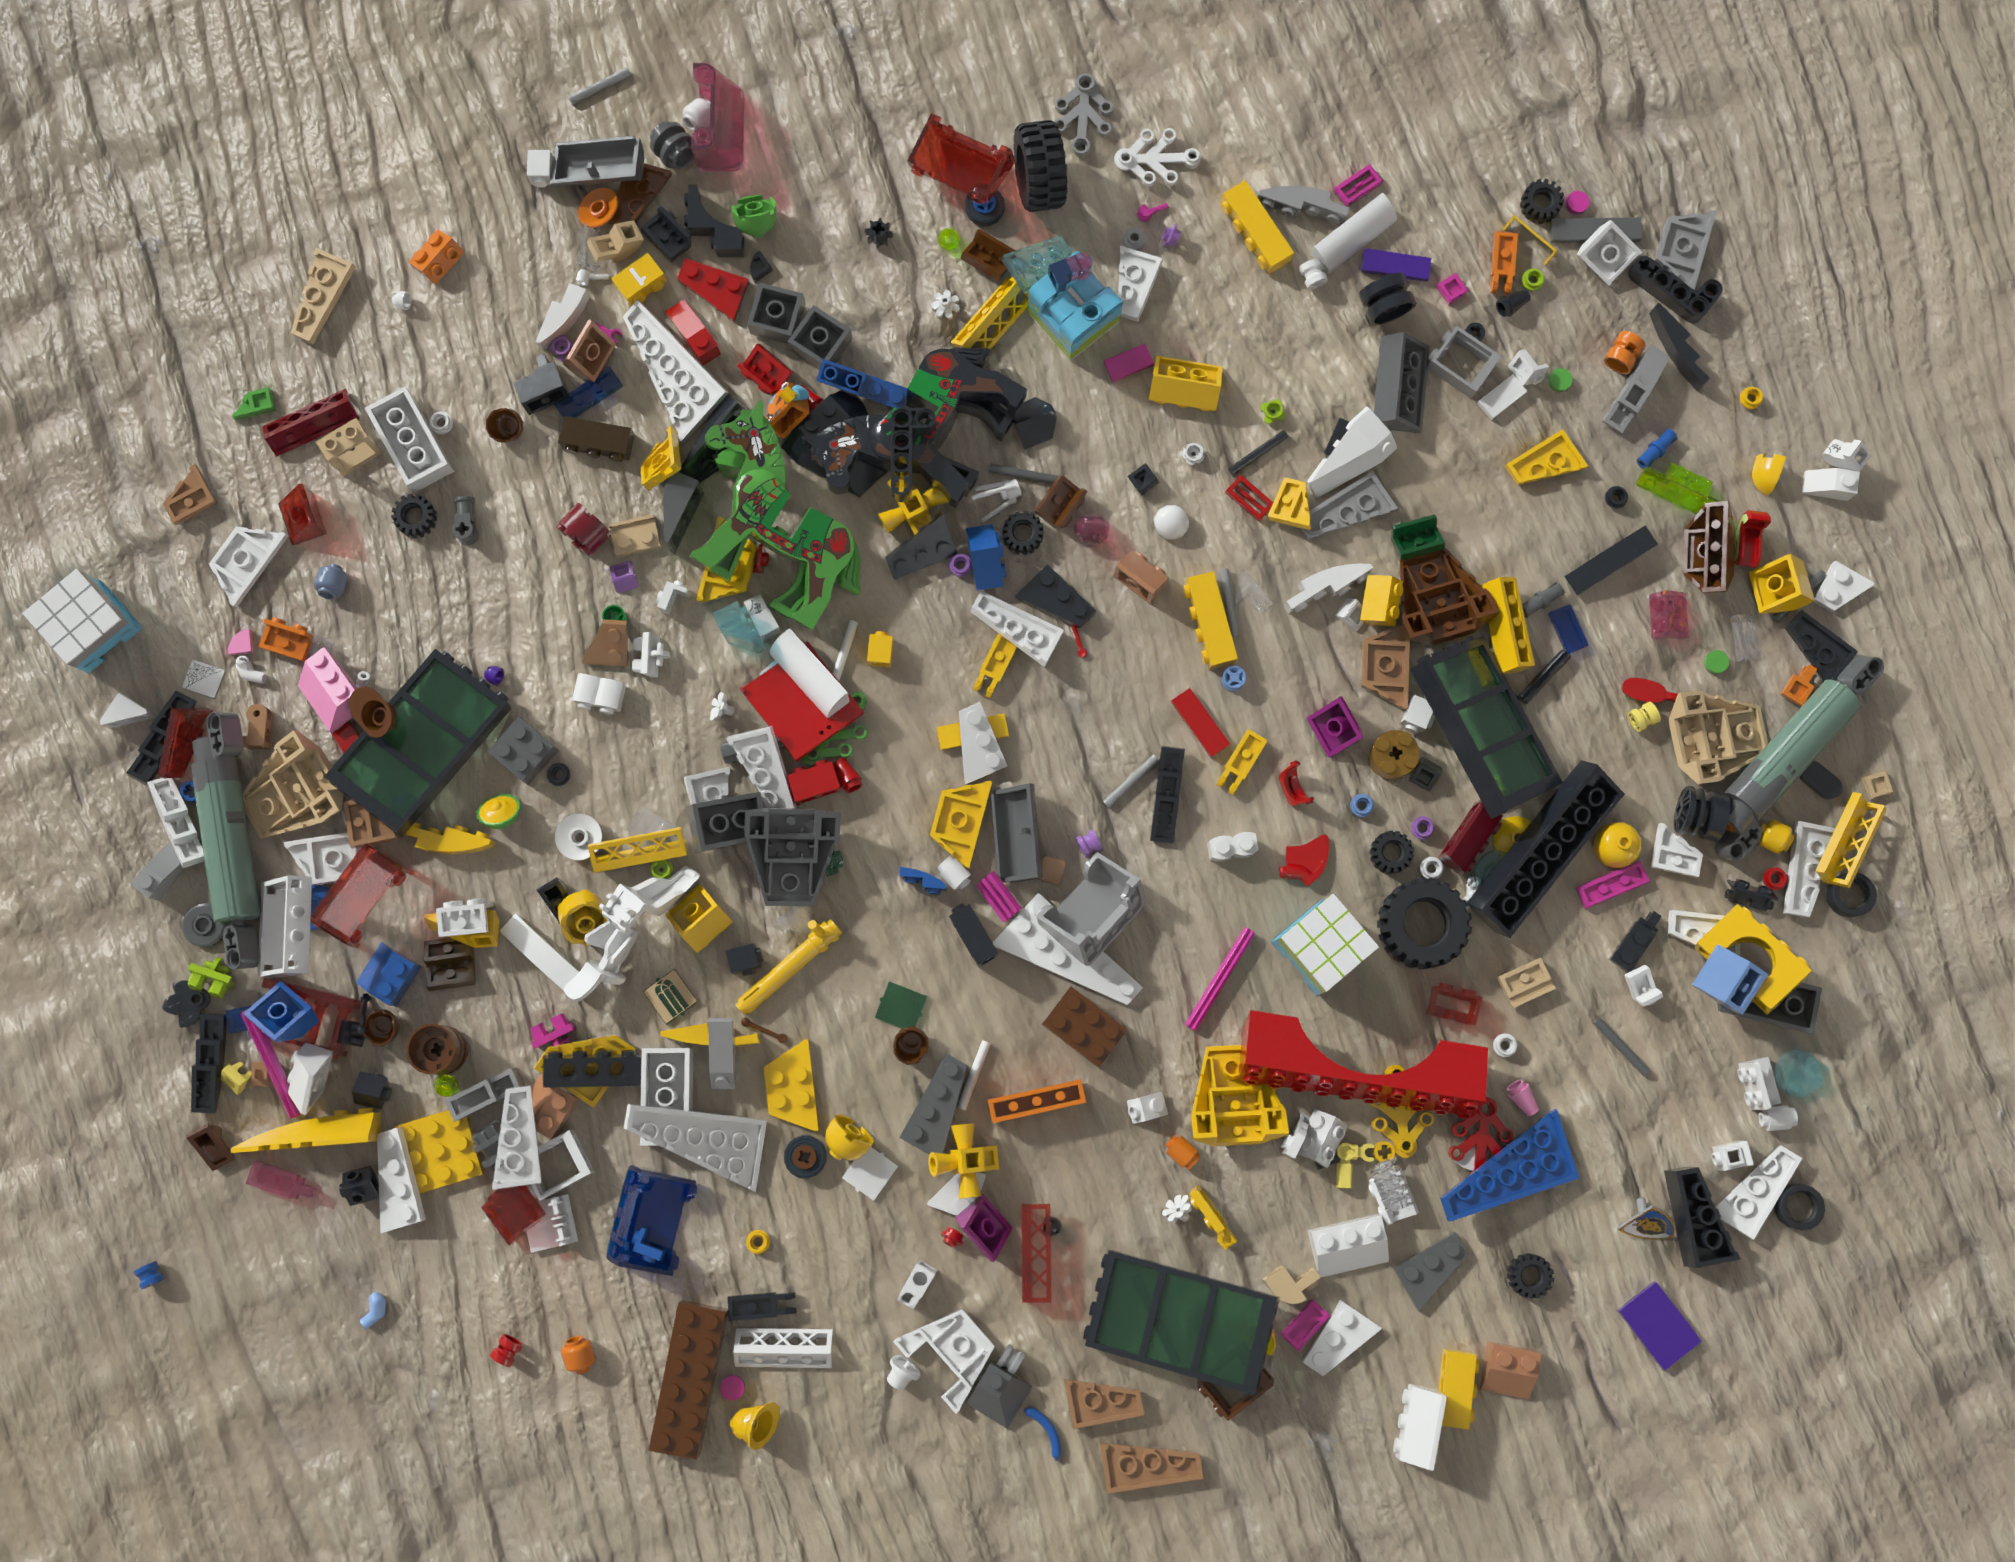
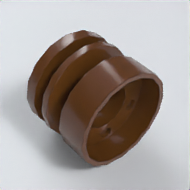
M426 1024L417 1028L409 1037L406 1046L407 1058L411 1066L418 1072L440 1076L450 1075L459 1070L465 1063L468 1055V1043L464 1035L456 1028L439 1024ZM441 1046H443L444 1050L439 1054L438 1050H441Z

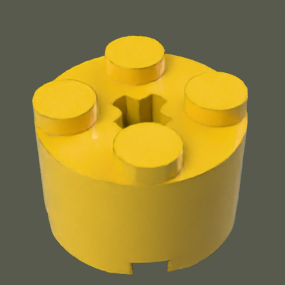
M583 889L572 893L558 906V919L563 935L570 943L575 945L577 943L590 946L585 942V935L608 921L599 908L600 904L604 905L603 901L590 890Z

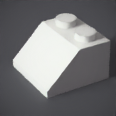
M305 1043L300 1050L294 1052L291 1059V1064H294L287 1079V1083L290 1084L288 1094L300 1113L304 1115L308 1113L325 1091L333 1051L309 1043Z

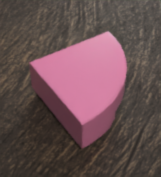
M242 630L232 638L228 646V654L230 656L254 653L252 630Z

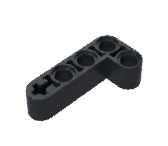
M1648 256L1638 257L1628 271L1631 281L1689 323L1699 322L1723 292L1722 284L1715 279L1707 280L1698 291H1695ZM1656 280L1661 281L1663 286L1658 285ZM1705 290L1711 291L1713 296L1708 295ZM1674 293L1679 294L1681 296V299H1677L1674 296ZM1692 307L1698 308L1700 313L1695 312Z
M898 408L892 413L891 493L897 502H906L912 496L913 436H927L935 431L936 416L929 408ZM901 418L906 419L908 421L905 425H899L896 423V421ZM926 418L929 419L931 423L928 425H922L920 423V420ZM902 440L908 443L905 447H898L896 445L898 441ZM905 463L908 467L904 470H899L896 468V465ZM899 480H904L903 492L899 491Z

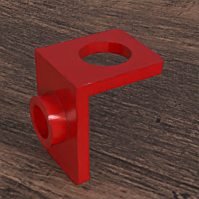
M759 544L756 556L757 562L753 567L752 573L764 574V567L768 566L769 553L766 552L763 544Z

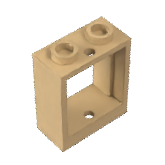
M357 418L316 441L326 460L343 476L383 453L372 434Z

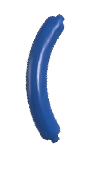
M1032 1407L1025 1408L1024 1412H1026V1415L1036 1420L1047 1432L1051 1442L1052 1457L1054 1461H1058V1458L1061 1457V1442L1054 1425L1037 1409Z

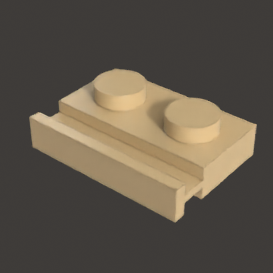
M654 514L609 524L617 558L662 548Z
M1541 957L1497 977L1506 998L1511 1004V1008H1515L1556 989Z

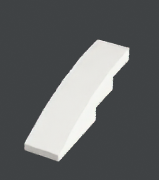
M169 775L147 782L158 813L182 867L186 868L204 862L203 848L188 815V809L172 776Z
M514 914L500 930L517 949L563 991L566 984L579 973L557 949L552 947L517 914Z

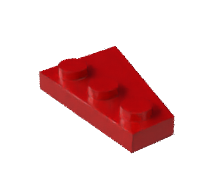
M687 258L684 259L677 278L682 285L697 296L702 297L713 308L726 315L732 322H735L749 285V279Z

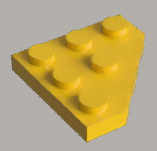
M614 1034L551 1046L546 1049L543 1055H548L549 1051H562L563 1055H573V1051H587V1055L597 1054L599 1050H610L612 1054H621L622 1050H635L636 1048ZM543 1055L534 1066V1069L540 1073L543 1072ZM591 1062L586 1065L585 1071L593 1074L597 1072L599 1065ZM614 1062L609 1070L612 1073H619L623 1065L620 1062ZM565 1063L561 1067L563 1074H570L574 1070V1065L571 1063ZM609 1086L563 1088L594 1108Z

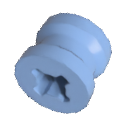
M1230 666L1222 675V686L1231 692L1238 691L1246 681V674L1239 666Z

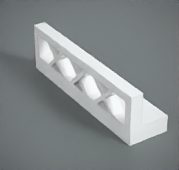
M736 1328L733 1351L735 1367L832 1368L833 1329ZM741 1337H752L755 1340L750 1345H740ZM769 1337H776L779 1340L774 1345H767L764 1342ZM793 1337H800L803 1340L799 1345H791L788 1341ZM816 1338H827L826 1346H816L812 1341Z

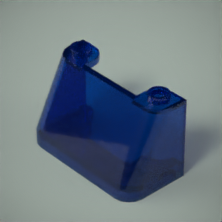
M630 1165L625 1175L607 1246V1260L619 1267L673 1276V1272L679 1264V1256L676 1255L673 1246L684 1202L688 1203L696 1196V1180ZM642 1227L650 1229L645 1243L667 1251L663 1261L656 1260L655 1264L641 1259L642 1254L632 1251L634 1247L632 1239L637 1230L640 1231Z

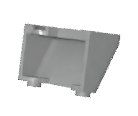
M1098 852L1084 864L1085 879L1058 908L1053 905L1043 907L1036 917L1038 924L1085 966L1091 965L1141 911L1145 903L1141 880Z

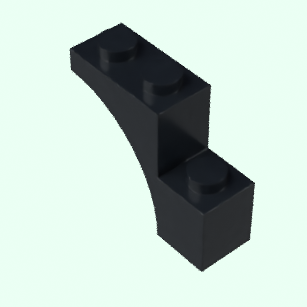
M688 185V193L684 194L685 207H688V214H684V226L689 229L692 236H711V249H715L717 258L744 257V233H742V230L714 219L701 203L698 185Z

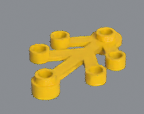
M1390 1065L1386 1068L1385 1074H1392L1394 1070L1401 1072L1404 1071V1068L1400 1065ZM1380 1102L1378 1105L1370 1104V1106L1378 1108L1397 1124L1398 1133L1388 1127L1387 1121L1382 1117H1376L1372 1120V1128L1375 1131L1381 1132L1393 1142L1395 1153L1403 1158L1413 1156L1417 1150L1416 1139L1426 1126L1433 1124V1115L1429 1112L1420 1113L1418 1122L1408 1133L1407 1123L1416 1111L1411 1110L1410 1107L1405 1109V1106L1393 1109L1387 1106L1386 1103ZM1424 1115H1428L1429 1122L1427 1124L1423 1123L1422 1117ZM1377 1120H1381L1383 1122V1127L1381 1129H1378L1376 1127ZM1404 1141L1409 1143L1408 1150L1402 1148Z

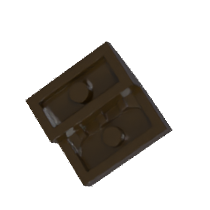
M452 938L424 941V963L426 965V988L428 991L476 985L473 947Z

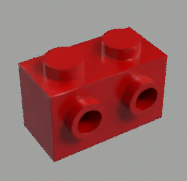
M821 760L813 764L814 767L808 769L799 767L791 771L792 774L787 775L797 805L842 791L832 761Z

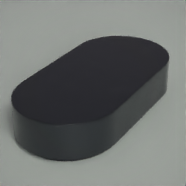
M1813 761L1799 776L1803 783L1824 799H1834L1842 793L1843 786L1841 781L1817 761Z

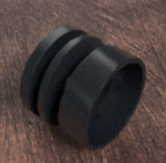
M1684 787L1675 808L1674 831L1676 834L1681 835L1686 833L1690 837L1695 836L1698 832L1700 839L1713 842L1719 841L1726 830L1729 820L1730 797L1728 794L1710 791L1706 795L1705 791L1701 788Z

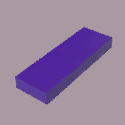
M1365 248L1361 272L1383 276L1404 273L1407 279L1428 282L1432 258Z

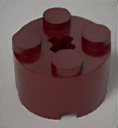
M577 503L558 522L559 524L556 528L564 536H568L572 540L571 543L575 548L589 557L608 540L611 534L596 516L586 513L587 508Z

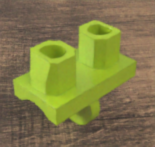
M217 957L213 962L206 960L204 967L191 963L188 968L191 975L187 985L193 990L201 991L205 982L212 983L208 991L209 994L222 999L228 989L233 990L236 984L232 982L231 976L225 975L228 974L230 968L223 966V958Z

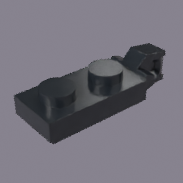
M1650 911L1645 919L1640 917L1635 921L1609 957V960L1627 973L1631 972L1655 938L1658 931L1655 926L1662 916L1655 911Z

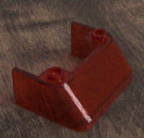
M366 844L358 851L314 910L310 923L345 945L359 948L361 944L358 942L364 934L362 933L363 927L361 926L363 921L389 887L400 886L405 881L406 874L413 875L414 871L385 850Z

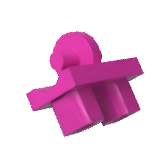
M561 1013L551 1018L556 1029L551 1033H548L544 1023L530 1028L534 1039L531 1042L533 1048H538L550 1041H553V1044L548 1047L571 1043L569 1037L562 1040L559 1037L577 1029L574 1022L570 1023L565 1014Z

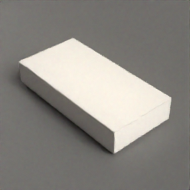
M1512 374L1480 399L1477 404L1490 420H1493L1525 395L1527 390Z

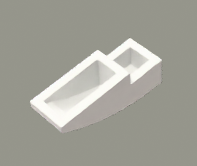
M569 283L562 302H551L536 339V343L541 350L545 351L549 348V345L557 337L565 335L576 323L590 299L585 288Z

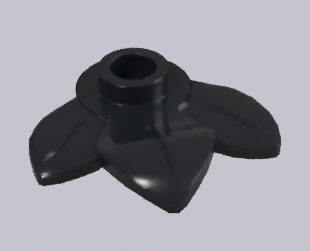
M187 980L173 983L175 994L170 995L162 1006L165 1012L179 1015L180 1028H186L195 1024L200 1019L201 1011L208 1007L211 1000L210 994L206 989L202 988L201 991L193 990L187 985ZM196 995H199L201 998L199 1003L194 1001Z

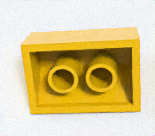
M1156 356L1149 400L1158 404H1176L1182 408L1194 407L1202 411H1216L1223 367Z

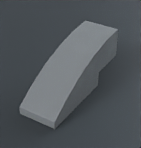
M510 1068L445 1099V1102L454 1122L503 1101L506 1089L523 1087L525 1084L518 1069Z

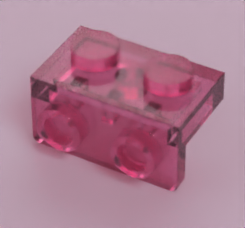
M1665 590L1650 594L1652 639L1657 640L1665 637L1674 639L1689 638L1686 593Z

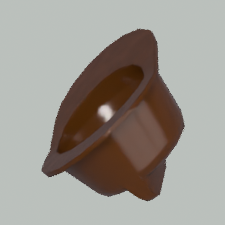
M363 686L358 687L352 692L349 698L350 713L369 736L375 738L382 737L390 729L397 727V713L394 706L385 701L377 691L371 687Z

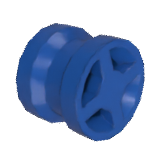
M157 1261L134 1271L135 1277L140 1279L139 1286L141 1290L165 1279L163 1274L158 1271L159 1264Z

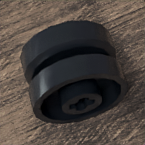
M1394 273L1381 277L1365 286L1359 292L1358 296L1362 305L1369 307L1366 315L1371 325L1391 322L1404 316L1416 307L1417 302L1413 293L1406 291L1409 283L1404 273Z

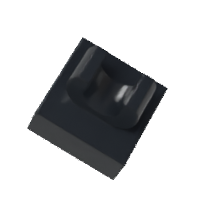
M341 1019L337 1043L363 1047L365 1037L364 1035H359L356 1030L360 1026V1022Z

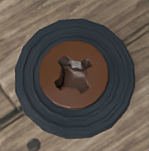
M802 1135L794 1138L788 1143L784 1151L786 1168L792 1175L798 1178L816 1176L823 1170L826 1164L827 1153L825 1147L819 1139L813 1136Z

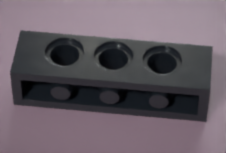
M599 1050L597 1054L587 1055V1051H573V1055H563L562 1051H549L548 1055H543L542 1085L543 1088L641 1086V1055L636 1054V1050H622L621 1054H612L610 1050ZM591 1062L599 1065L597 1072L593 1074L585 1071L586 1065ZM620 1062L623 1065L622 1070L619 1073L610 1072L609 1069L612 1063ZM565 1063L573 1064V1072L563 1074L561 1072L562 1065Z

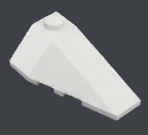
M1365 407L1346 426L1348 431L1340 441L1336 440L1333 444L1335 447L1328 458H1324L1308 479L1307 483L1314 497L1318 498L1380 464L1397 449L1392 433L1370 408Z

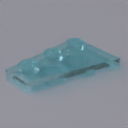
M1059 235L1003 255L1002 262L1025 294L1037 281L1048 273L1050 264L1068 258L1072 251L1062 236Z

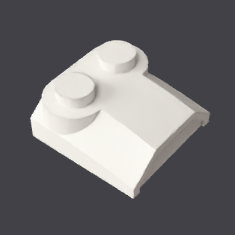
M1609 220L1600 226L1580 247L1577 255L1581 261L1586 263L1610 286L1611 282L1642 251L1613 221Z

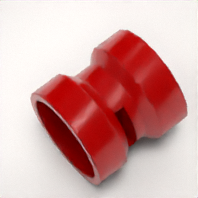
M503 1333L498 1340L499 1346L492 1350L490 1357L497 1363L510 1368L515 1361V1354L521 1351L523 1344L516 1338Z

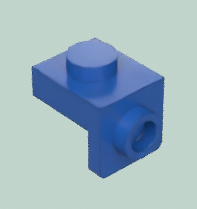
M642 1227L640 1231L637 1230L632 1239L634 1247L632 1251L642 1254L641 1259L655 1264L656 1260L663 1261L667 1251L646 1244L645 1241L650 1229Z

